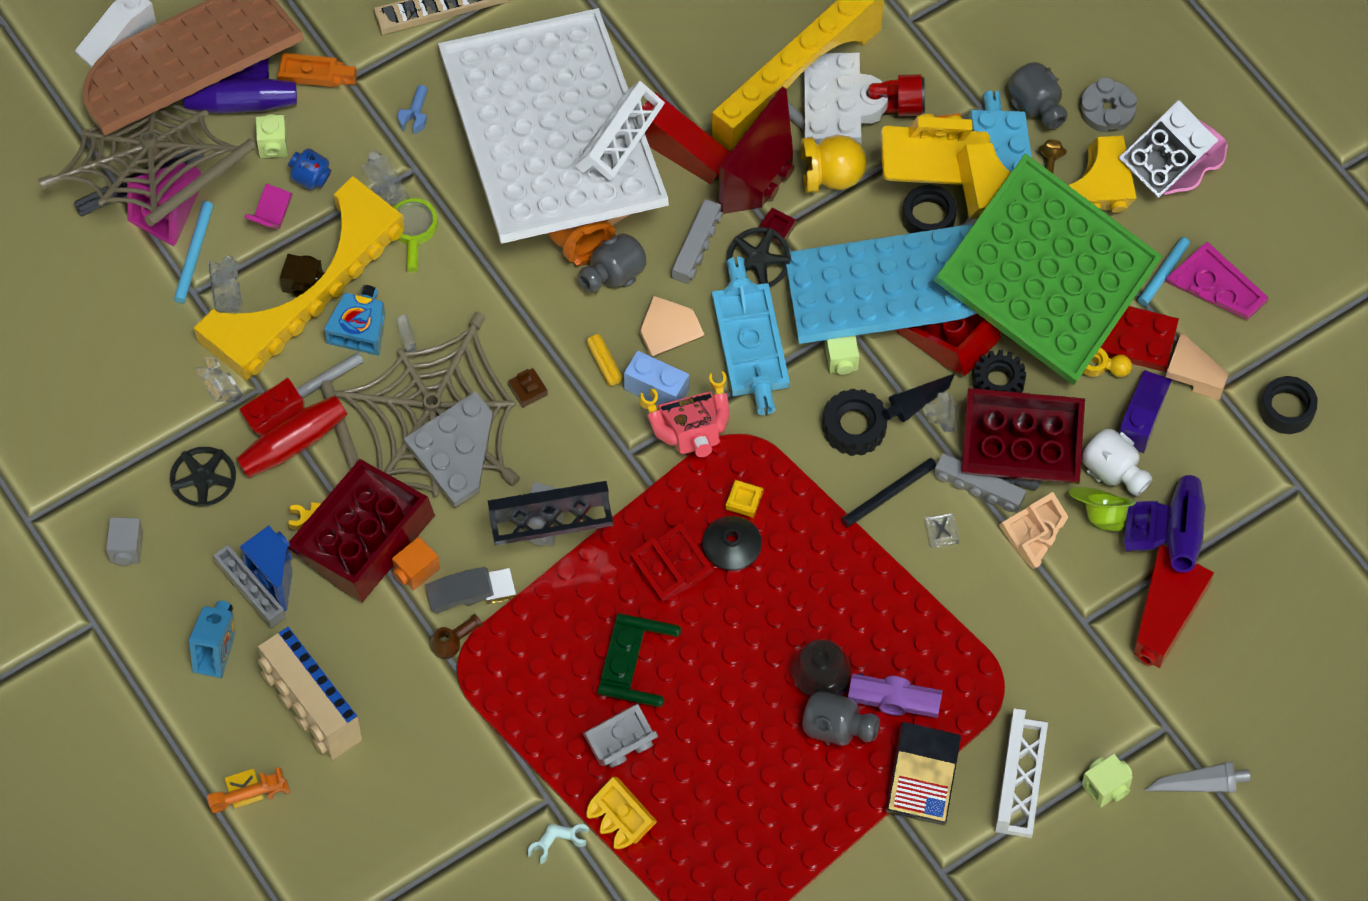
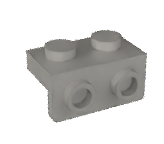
M638 704L630 706L583 732L599 765L606 766L609 764L610 768L626 761L625 755L633 750L640 753L653 746L651 740L658 737L656 731L651 730Z

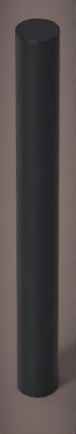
M927 459L842 517V524L849 528L931 472L937 465L934 459Z

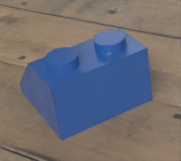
M268 525L242 544L240 549L244 564L286 611L293 573L290 562L292 556L287 548L290 544L280 531L275 533Z

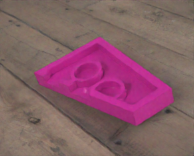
M1208 242L1203 244L1166 278V283L1246 320L1268 302V296Z

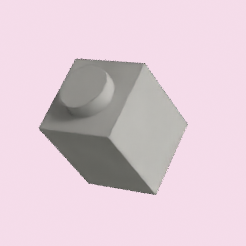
M110 517L106 548L110 563L121 566L140 563L143 541V528L140 518Z

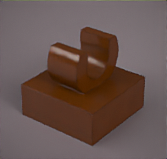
M534 368L526 369L518 373L516 377L508 380V386L522 408L548 396V390Z

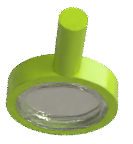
M409 198L399 202L393 208L403 215L405 228L397 240L407 244V272H417L419 244L433 237L438 227L437 213L429 202L423 199Z

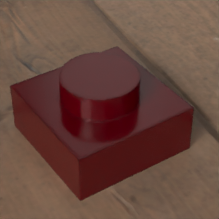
M771 208L759 227L773 229L786 241L795 228L797 219ZM758 233V235L764 237L765 233ZM773 237L772 242L782 246L779 240Z

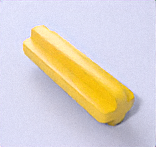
M599 334L590 336L587 339V346L607 384L615 386L621 383L622 374L602 336Z

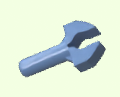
M424 85L417 87L411 107L408 110H399L398 123L403 132L405 131L406 123L412 120L413 117L415 118L413 134L420 132L426 126L427 115L421 113L428 91Z

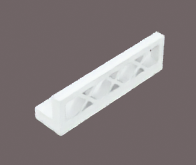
M638 81L624 93L575 164V167L584 173L594 166L608 180H612L665 102L641 81ZM642 96L654 106L651 111L642 109L640 100ZM628 117H637L639 129H630ZM616 135H624L626 148H617ZM603 154L612 155L614 164L612 169L600 159Z
M1014 708L1010 724L995 832L1032 838L1048 722L1025 719L1026 710ZM1023 728L1039 730V740L1029 746L1022 737ZM1038 747V752L1036 755V753L1033 750ZM1029 754L1036 763V766L1025 774L1018 765L1020 758ZM1034 775V781L1032 782L1029 778ZM1025 782L1031 789L1032 795L1021 802L1014 791L1016 786ZM1030 803V809L1028 810L1025 806ZM1021 810L1028 819L1027 828L1011 826V815Z

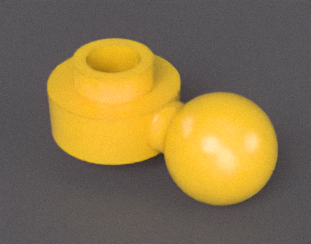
M1099 348L1091 360L1097 366L1088 364L1083 373L1090 377H1097L1102 375L1105 370H1110L1111 374L1115 377L1123 378L1131 372L1132 363L1125 355H1116L1110 359L1107 353L1102 348Z

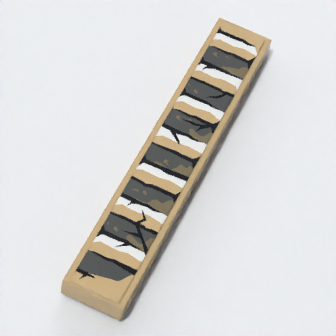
M402 0L375 7L374 13L381 34L384 35L514 0Z

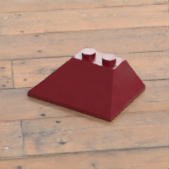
M783 86L720 166L719 204H721V212L723 214L762 208L768 199H774L778 193L780 183L783 179L788 180L794 171L787 89Z

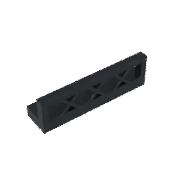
M607 481L487 500L495 546L613 526ZM603 506L606 518L592 519L585 514L591 507ZM569 511L577 516L570 524H562L556 520L562 512ZM539 516L547 521L541 529L534 530L526 525L532 517ZM509 521L517 526L511 534L499 535L497 523Z

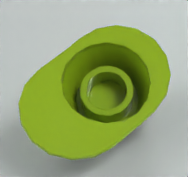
M1075 487L1069 490L1071 497L1085 502L1089 521L1102 530L1121 531L1127 518L1129 506L1136 504V500L1119 497L1099 489Z

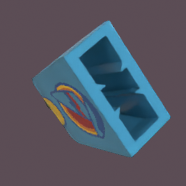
M363 285L359 296L349 293L342 296L324 329L327 344L379 356L385 322L384 303L376 300L378 290L375 287Z
M226 601L216 602L214 608L203 607L189 639L193 673L217 678L223 677L235 637L233 606Z

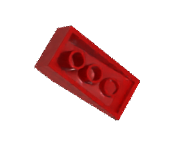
M977 313L955 321L895 329L897 333L937 362L963 376H966L975 366L976 362L980 361V357L986 355L1001 339L999 329Z

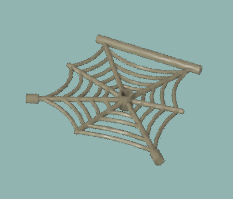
M172 103L170 104L172 108L194 116L185 119L160 109L158 111L164 116L182 123L176 125L156 118L157 111L132 126L113 135L104 136L101 131L94 133V131L99 129L97 125L86 131H81V145L72 161L58 175L52 176L50 174L39 178L38 181L42 190L56 185L55 182L60 180H73L88 184L97 191L100 198L98 201L99 206L109 202L137 204L151 211V213L145 216V221L149 226H153L254 150L256 145L251 139H248L240 146H234L219 140L208 131L205 125L204 117L208 115L207 110L197 112ZM199 120L205 134L219 145L202 142L194 134L191 124ZM149 121V124L140 131L127 137H120ZM155 122L172 129L166 132L159 131L155 128ZM187 127L188 133L197 144L188 143L182 137L181 130ZM177 134L178 139L182 143H176L171 136ZM91 138V147L87 157L80 167L70 170L80 158L85 148L86 139ZM96 139H99L100 148L94 162L89 163L95 149ZM105 141H111L112 149L110 156L101 159ZM116 142L126 144L125 150L115 154ZM179 149L162 159L156 166L154 165V161L164 154ZM189 150H198L175 161L155 180V174L163 164L179 154ZM215 151L181 169L156 195V186L178 165L195 156ZM139 152L136 157L132 155L134 153ZM231 152L157 207L163 194L185 172L215 156ZM123 157L129 158V159H131L132 162H131L130 164H128V163H127L124 159H122V158H123ZM116 161L122 163L126 169L120 173L114 167L107 165V163ZM148 163V169L135 168L137 164ZM101 167L110 170L118 178L112 184L111 180L104 173L92 169ZM79 173L94 174L103 178L107 182L109 189L103 195L100 187L91 180L74 175ZM130 173L149 174V180L126 177ZM122 182H138L148 184L150 191L118 187ZM114 192L143 194L150 196L151 206L137 199L125 197L110 198V196Z
M475 312L469 323V329L441 345L409 352L399 348L398 354L400 356L395 363L380 377L365 385L343 391H335L331 381H325L321 384L325 399L334 395L345 398L365 419L374 436L379 470L382 471L383 463L378 433L371 419L353 399L364 400L377 411L387 427L391 440L392 460L384 472L388 475L396 473L429 475L426 470L394 469L400 459L415 458L413 454H404L408 448L404 443V438L408 436L407 425L401 411L394 404L403 405L410 413L414 423L411 434L422 427L428 417H430L431 421L444 412L442 408H451L462 400L456 393L450 379L454 370L465 390L471 395L473 391L466 383L458 367V363L465 351L480 385L491 399V401L484 402L489 408L496 407L493 411V421L501 407H506L497 433L498 460L488 452L487 447L486 459L493 465L484 464L483 468L499 470L502 473L501 476L512 486L520 480V477L511 468L504 467L501 449L504 424L511 408L516 405V402L510 398L501 385L480 344L476 330L480 329L485 319L482 313ZM472 336L488 373L506 401H497L480 375L468 347ZM465 337L459 348L439 359L412 364L408 356L423 355L440 350ZM455 356L449 368L418 374L415 368L428 367L444 362ZM403 360L407 369L387 388L372 395L355 393L382 381ZM410 372L413 380L402 391L392 397L380 396L392 390ZM446 373L442 381L435 385L425 386L421 378L434 377ZM415 383L419 387L416 392L405 399L398 398L408 392ZM447 384L451 394L457 401L441 402L440 397ZM437 389L436 393L428 392V390ZM420 393L424 396L423 401L413 400ZM372 401L387 403L398 416L403 428V444L397 453L396 440L391 424L382 410ZM410 406L424 407L425 411L419 420H417L415 412ZM344 418L335 428L351 469L359 458ZM433 479L432 487L419 483H405L410 487L431 491L434 497L439 495L440 488Z

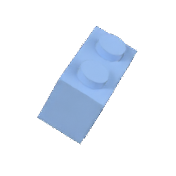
M637 351L624 372V390L639 397L642 392L646 400L653 401L650 395V389L653 388L658 393L656 405L686 397L689 392V374Z

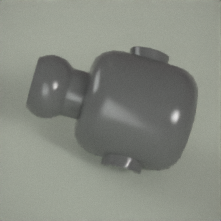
M1032 62L1023 65L1012 74L1008 89L1013 96L1011 99L1012 104L1020 112L1024 111L1026 115L1031 117L1042 116L1043 124L1049 129L1058 128L1067 120L1066 109L1058 105L1062 99V90L1057 83L1059 79L1051 72L1050 67L1046 68L1041 63Z
M625 233L614 234L611 239L601 241V245L592 252L590 266L583 267L579 271L578 281L587 292L598 291L602 284L611 288L629 286L636 281L635 277L646 266L645 251L633 236Z
M817 691L807 701L802 727L807 736L823 741L828 746L830 743L845 746L850 743L853 736H858L864 742L875 741L879 732L880 719L872 713L859 714V707L852 698L827 691Z

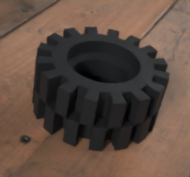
M998 350L997 355H994V351H989L988 357L982 355L980 362L977 361L975 364L973 389L1022 393L1026 380L1024 363L1020 364L1021 359L1018 356L1012 359V352L1008 351L1007 356L1003 355V350ZM994 371H1002L1009 375L1010 382L1006 385H996L989 381L988 375Z

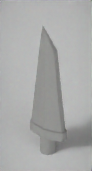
M1224 762L1219 765L1160 777L1144 791L1236 792V783L1250 781L1249 769L1234 771L1233 762Z

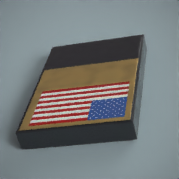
M907 722L900 723L885 812L939 825L946 824L961 735Z

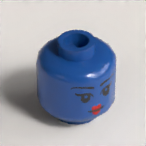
M310 148L305 149L301 154L296 151L288 163V166L292 168L290 178L307 190H313L316 187L321 189L332 171L329 168V160Z

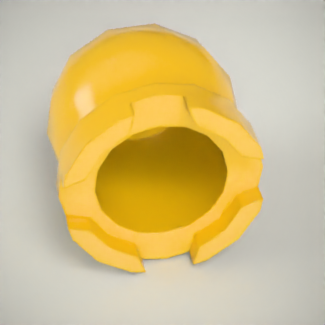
M832 135L825 137L819 144L815 143L813 136L801 139V161L807 160L808 170L807 174H802L806 193H818L821 184L831 190L842 191L854 186L863 178L867 167L866 154L860 143L850 136Z

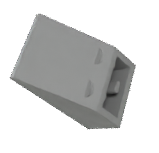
M1178 100L1119 159L1159 198L1218 139Z

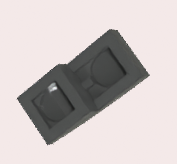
M486 567L462 571L425 584L431 611L436 614L461 603L470 606L494 595L489 571Z

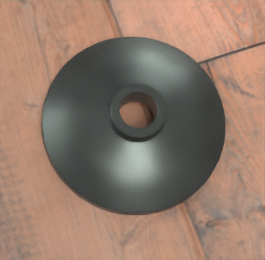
M726 516L715 520L707 527L703 535L702 546L706 558L714 566L723 570L737 571L747 568L756 561L761 552L762 539L756 526L749 520L738 516ZM735 536L738 539L736 541L731 542L727 539V537Z

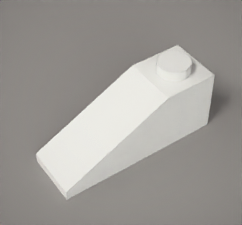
M116 0L76 48L75 54L92 68L94 63L112 46L156 23L152 3L149 0Z

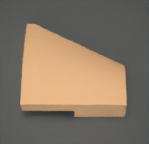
M1181 334L1166 377L1192 385V392L1220 400L1229 373L1187 336Z
M1054 492L1003 521L999 526L1019 555L1034 570L1042 563V558L1048 548L1052 546L1058 531L1067 521L1068 515Z

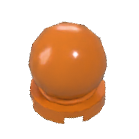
M603 220L547 234L555 244L563 248V255L570 263L574 262L576 266H582L590 263V256L601 245V241H607L613 237L615 228L608 220Z

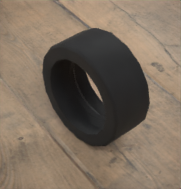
M924 185L913 189L904 201L902 213L904 227L909 233L954 227L957 212L955 199L949 191L940 186ZM924 202L936 203L944 208L946 217L939 223H923L914 217L913 208Z
M1293 376L1279 377L1270 382L1264 390L1260 401V413L1263 421L1271 429L1284 434L1299 433L1311 424L1317 410L1318 398L1315 390L1308 382ZM1280 393L1294 394L1305 403V412L1298 417H1285L1272 407L1273 397Z

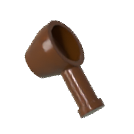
M475 613L470 616V619L454 630L441 627L433 633L430 647L436 657L441 659L454 657L460 650V639L477 627L483 626ZM442 636L449 637L447 641L439 640Z

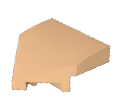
M656 296L652 297L648 311L639 329L651 357L704 336L693 309Z

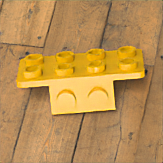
M922 114L917 116L909 127L884 126L880 131L883 177L887 181L963 185L957 159L958 153L966 144L990 143V135L983 131H972V119H962L961 116L956 115L940 118L935 117L933 114Z

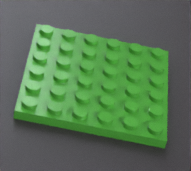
M1025 153L933 281L1074 385L1163 256Z

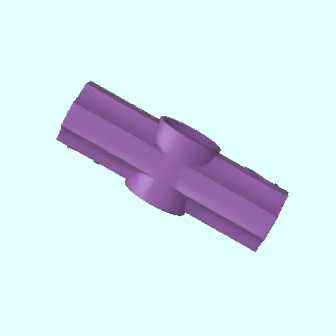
M852 674L848 697L852 698L856 703L879 707L882 712L897 716L908 712L938 718L942 690L911 685L907 679L897 676L878 679Z

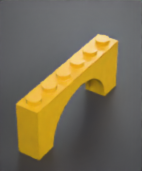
M1124 136L1097 137L1087 148L1088 164L1083 177L1075 183L1069 184V186L1101 210H1111L1112 213L1126 211L1137 197L1132 173L1119 159L1126 151ZM993 143L966 144L957 155L969 219H975L981 215L1011 173L998 158Z

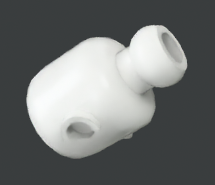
M1113 429L1102 430L1088 443L1082 453V461L1088 468L1087 472L1099 483L1102 481L1106 485L1116 486L1123 482L1131 495L1139 496L1152 482L1150 473L1137 467L1140 459L1138 450L1133 446L1135 443L1123 432L1119 434Z

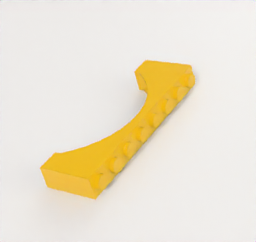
M837 0L712 112V138L731 152L782 86L788 89L805 69L836 46L850 41H857L864 46L881 30L884 0Z
M354 176L333 194L336 209L341 212L340 241L332 263L324 275L310 289L283 305L258 312L219 313L213 308L193 327L197 342L245 381L253 375L259 374L263 370L265 363L273 355L277 356L280 354L285 344L293 336H298L303 331L306 323L313 317L319 316L323 312L325 305L332 298L340 296L345 286L352 279L358 278L372 260H376L382 255L384 248L391 241H396L402 235L405 229L403 215Z

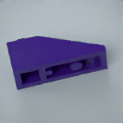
M1144 370L1119 431V434L1123 432L1135 443L1133 446L1141 453H1145L1172 379Z

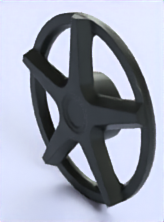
M756 227L734 237L728 249L727 260L733 257L734 249L738 246L747 256L744 260L746 271L749 269L755 270L760 284L768 283L767 268L770 264H784L785 266L780 275L768 283L769 287L774 286L783 279L787 273L786 264H790L791 255L787 242L779 233L771 228ZM755 233H765L757 247L752 246L743 238ZM773 237L782 244L786 256L769 253L768 250Z
M197 447L183 451L181 456L174 462L170 472V484L175 495L183 502L193 506H210L222 501L232 491L236 481V469L231 458L222 449L213 447ZM199 453L214 454L205 465H201L192 457V455ZM222 459L226 461L231 470V478L215 473V469ZM185 461L191 470V474L175 481L176 472L181 463ZM214 484L228 486L221 496L207 501L208 489ZM194 485L197 488L199 502L186 498L178 489Z

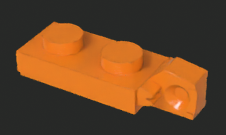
M283 53L277 78L278 80L296 82V84L338 87L340 84L356 85L357 71L355 66H345L343 62L337 61V58Z

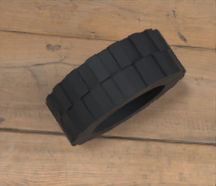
M863 389L843 390L838 395H834L831 401L827 402L823 415L822 428L823 432H825L824 437L826 441H829L833 449L839 450L842 454H849V456L866 455L867 452L874 451L877 446L881 445L886 435L887 420L882 413L886 408H884L883 402L877 399L875 394H870ZM851 410L861 411L867 415L869 427L861 434H850L841 426L842 416Z

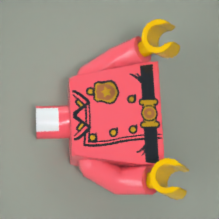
M722 371L723 381L715 383L712 380V372L710 373L709 384L715 390V395H712V392L709 391L658 405L659 410H657L655 405L658 399L657 391L653 388L650 389L653 401L645 400L641 392L639 404L644 409H648L649 414L647 416L655 436L668 445L675 446L681 454L695 451L698 457L708 456L712 452V446L720 442L719 434L724 432L730 418L727 393H724L723 389L727 382L726 374Z

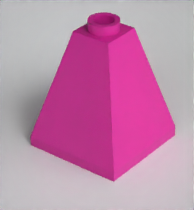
M182 163L169 172L156 186V195L187 164ZM195 166L180 176L163 194L157 207L199 177L201 171ZM168 167L158 170L155 174V180ZM149 174L140 175L134 178H142L149 180ZM127 182V188L150 191L148 184ZM199 191L153 226H149L145 221V216L151 213L150 210L137 204L127 203L128 221L174 246L180 237ZM127 192V198L137 199L151 206L150 196Z

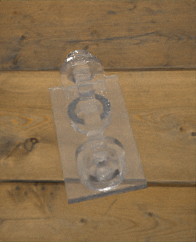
M377 151L370 152L367 155V163L361 165V169L374 193L392 207L405 199H409L386 155L383 156Z
M232 256L224 257L220 264L209 261L208 266L215 310L220 313H239L238 310L241 309L243 299L239 283L234 282L238 279L237 261Z

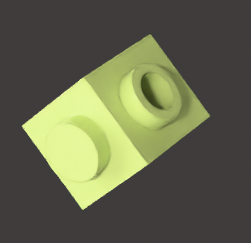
M269 114L256 117L257 145L260 159L288 157V138L284 115Z
M1115 754L1107 759L1104 757L1097 759L1090 765V770L1084 774L1082 786L1100 808L1113 799L1115 802L1120 801L1130 792L1129 788L1133 778L1132 771L1128 764L1123 760L1120 761Z

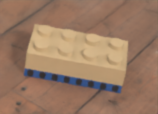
M286 627L258 646L260 653L258 663L263 669L261 671L263 679L270 687L276 686L280 692L278 694L280 701L286 709L292 707L297 714L295 720L304 732L307 730L311 732L314 736L312 742L321 754L326 752L330 759L334 760L362 741L358 716L289 627Z

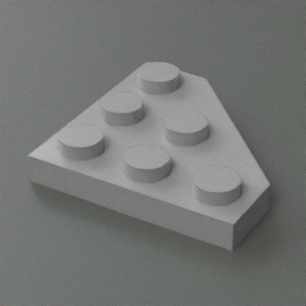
M476 391L404 438L405 445L455 508L480 490L481 475L493 421V412Z

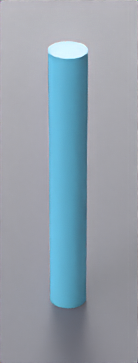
M1180 238L1138 298V302L1141 305L1147 306L1187 250L1191 244L1187 238Z

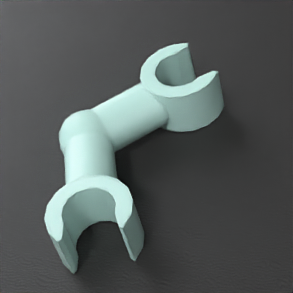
M554 823L550 824L539 842H534L529 846L528 857L532 855L534 850L540 849L544 852L540 858V864H543L548 858V849L555 838L571 840L575 846L584 847L586 846V840L577 839L575 834L578 832L588 833L589 828L584 824L575 825L573 828L559 826Z

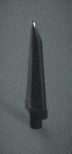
M955 373L890 396L891 406L883 410L884 418L890 420L897 416L901 422L909 420L910 417L950 388Z

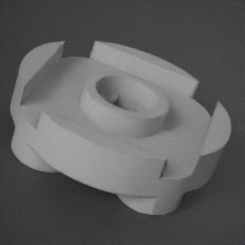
M1109 77L1101 78L1098 82L1091 84L1082 95L1080 107L1082 117L1087 125L1100 132H1108V130L1117 129V131L1124 130L1132 123L1135 117L1137 97L1124 84L1113 81ZM1104 103H1112L1115 109L1108 108L1105 110L1103 108Z

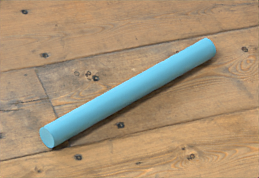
M203 201L174 297V300L178 303H185L214 206L209 201Z

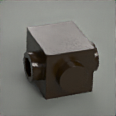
M287 254L280 275L282 292L298 297L310 289L325 273L322 270L321 260L308 255L297 256Z

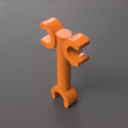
M279 767L275 768L276 772L272 775H265L264 772L260 773L261 782L227 793L215 792L207 795L208 804L213 814L224 811L230 804L267 793L268 799H274V794L281 791L289 794L290 788L287 779L283 776L282 769Z

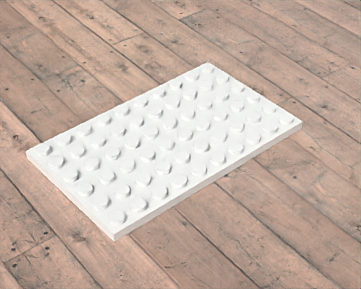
M599 8L438 43L441 59L501 244L669 206L668 196L645 133L612 180H608L594 166L584 173L575 167V164L628 90ZM628 117L630 129H639L637 117ZM616 135L617 148H626L624 135ZM603 154L600 159L612 169L614 166L612 155Z

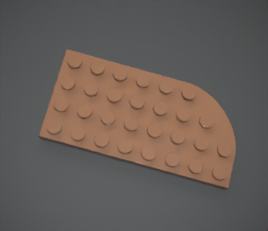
M206 0L120 41L107 50L94 63L86 76L82 93L83 101L89 116L103 135L106 136L126 125L143 119L155 111L166 108L182 98L191 96L209 85L218 83L220 80L236 72L243 71L245 68L265 60L286 48H290L303 41L304 37L299 27L276 0Z

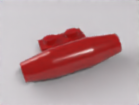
M286 378L239 408L254 433L260 435L254 443L236 458L248 478L286 462L323 438L344 419L348 413L337 396H331L304 408V400L290 379Z

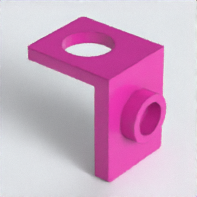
M265 184L255 214H245L244 218L271 228L280 229L293 194L273 185Z

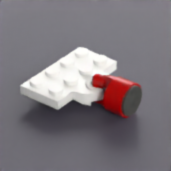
M860 52L825 53L804 70L805 138L813 136L817 144L825 137L838 134L850 136L861 145V123L872 124L880 121L883 113H898V117L920 116L922 113H925V78L922 77V74L898 75V80L882 82L872 75L860 74Z

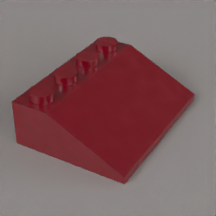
M968 388L965 405L961 474L1080 484L1085 398Z
M359 459L289 541L290 546L287 548L338 589L363 603L393 567L392 558L419 536L434 518L435 514L428 496Z

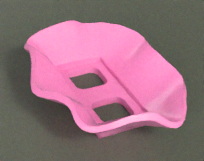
M1200 121L1218 141L1163 195L1193 190L1199 186L1206 171L1219 169L1226 159L1228 148L1226 139L1212 127Z

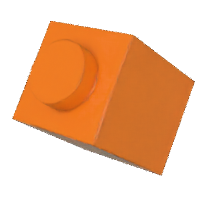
M420 537L416 538L392 558L393 576L401 585L407 584L413 591L440 570L439 556Z

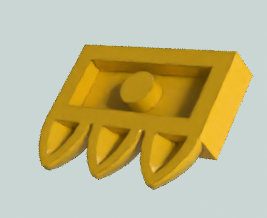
M612 777L594 796L587 809V818H597L606 813L601 822V834L611 833L619 828L614 839L615 849H622L632 843H638L657 822L618 777Z

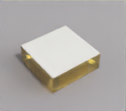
M510 568L489 572L494 595L486 598L487 605L511 600L516 597Z

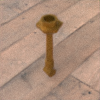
M1053 139L1047 140L1045 144L1039 146V151L1048 159L1046 169L1053 173L1055 160L1064 156L1067 150L1063 148L1060 141Z

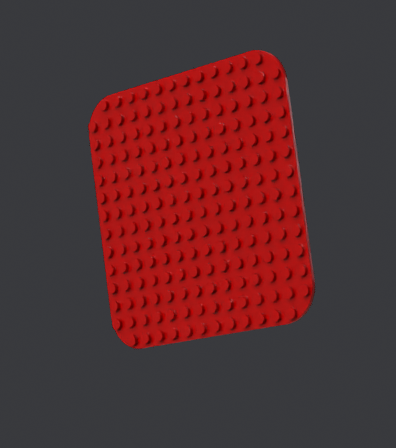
M727 434L719 436L720 442L712 446V452L708 456L698 457L695 451L689 454L613 516V526L597 529L482 623L483 626L477 627L468 636L458 657V681L468 703L659 901H791L890 814L885 812L901 722L961 735L960 752L995 720L1003 704L1005 694L1004 675L994 654L857 522L846 528L842 524L841 518L847 515V513L777 446L763 438L749 434ZM735 480L763 488V494L754 518L726 510V503ZM726 516H738L749 520L756 526L761 535L762 547L758 558L753 564L742 570L728 571L720 569L710 562L715 569L714 573L689 589L664 601L661 600L630 555L631 552L652 537L660 538L679 523L684 525L703 554L702 540L704 532L715 520ZM735 536L727 537V539L731 542L736 541L738 539ZM618 613L671 623L682 628L681 635L678 637L650 631L644 632L631 689L662 695L664 697L662 707L598 695V688L601 683ZM862 673L864 676L878 679L897 676L907 679L911 685L942 690L938 718L908 712L903 715H890L882 712L879 707L857 703L859 714L872 713L880 719L878 735L875 741L864 742L858 736H853L850 743L845 746L832 743L828 746L823 741L807 736L802 727L803 714L809 697L817 691H824L823 684H826L827 690L831 693H839L846 685V682L847 688L841 695L848 697L852 674L858 675ZM807 689L809 692L806 695L802 690ZM638 704L651 730L656 731L658 735L657 738L651 740L653 746L640 753L633 750L625 755L626 761L613 768H610L609 764L606 766L599 765L583 732L630 706ZM612 777H618L657 821L638 843H632L622 849L614 848V839L619 828L611 833H600L601 822L606 813L597 818H587L589 803Z

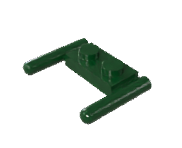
M618 613L601 683L598 688V695L662 707L664 704V697L662 695L633 690L631 686L644 632L650 631L678 637L682 632L681 626Z

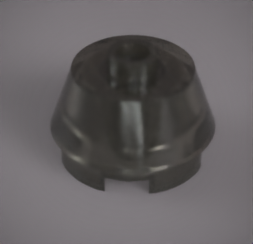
M825 639L814 640L802 647L795 654L791 664L792 678L800 691L807 696L817 691L839 694L848 684L852 672L851 663L846 653L837 644Z

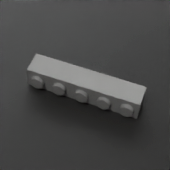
M704 200L674 264L672 279L689 285L690 280L695 278L697 273L696 267L698 264L701 265L704 257L703 252L708 250L710 245L709 239L711 236H714L717 228L716 224L722 219L721 204Z
M944 453L942 454L935 467L934 476L942 482L951 483L958 489L969 491L973 496H980L991 504L1000 505L1009 512L1018 513L1025 500L1026 490L994 476L961 474L962 461Z
M229 545L213 555L215 564L270 628L286 618L285 611Z

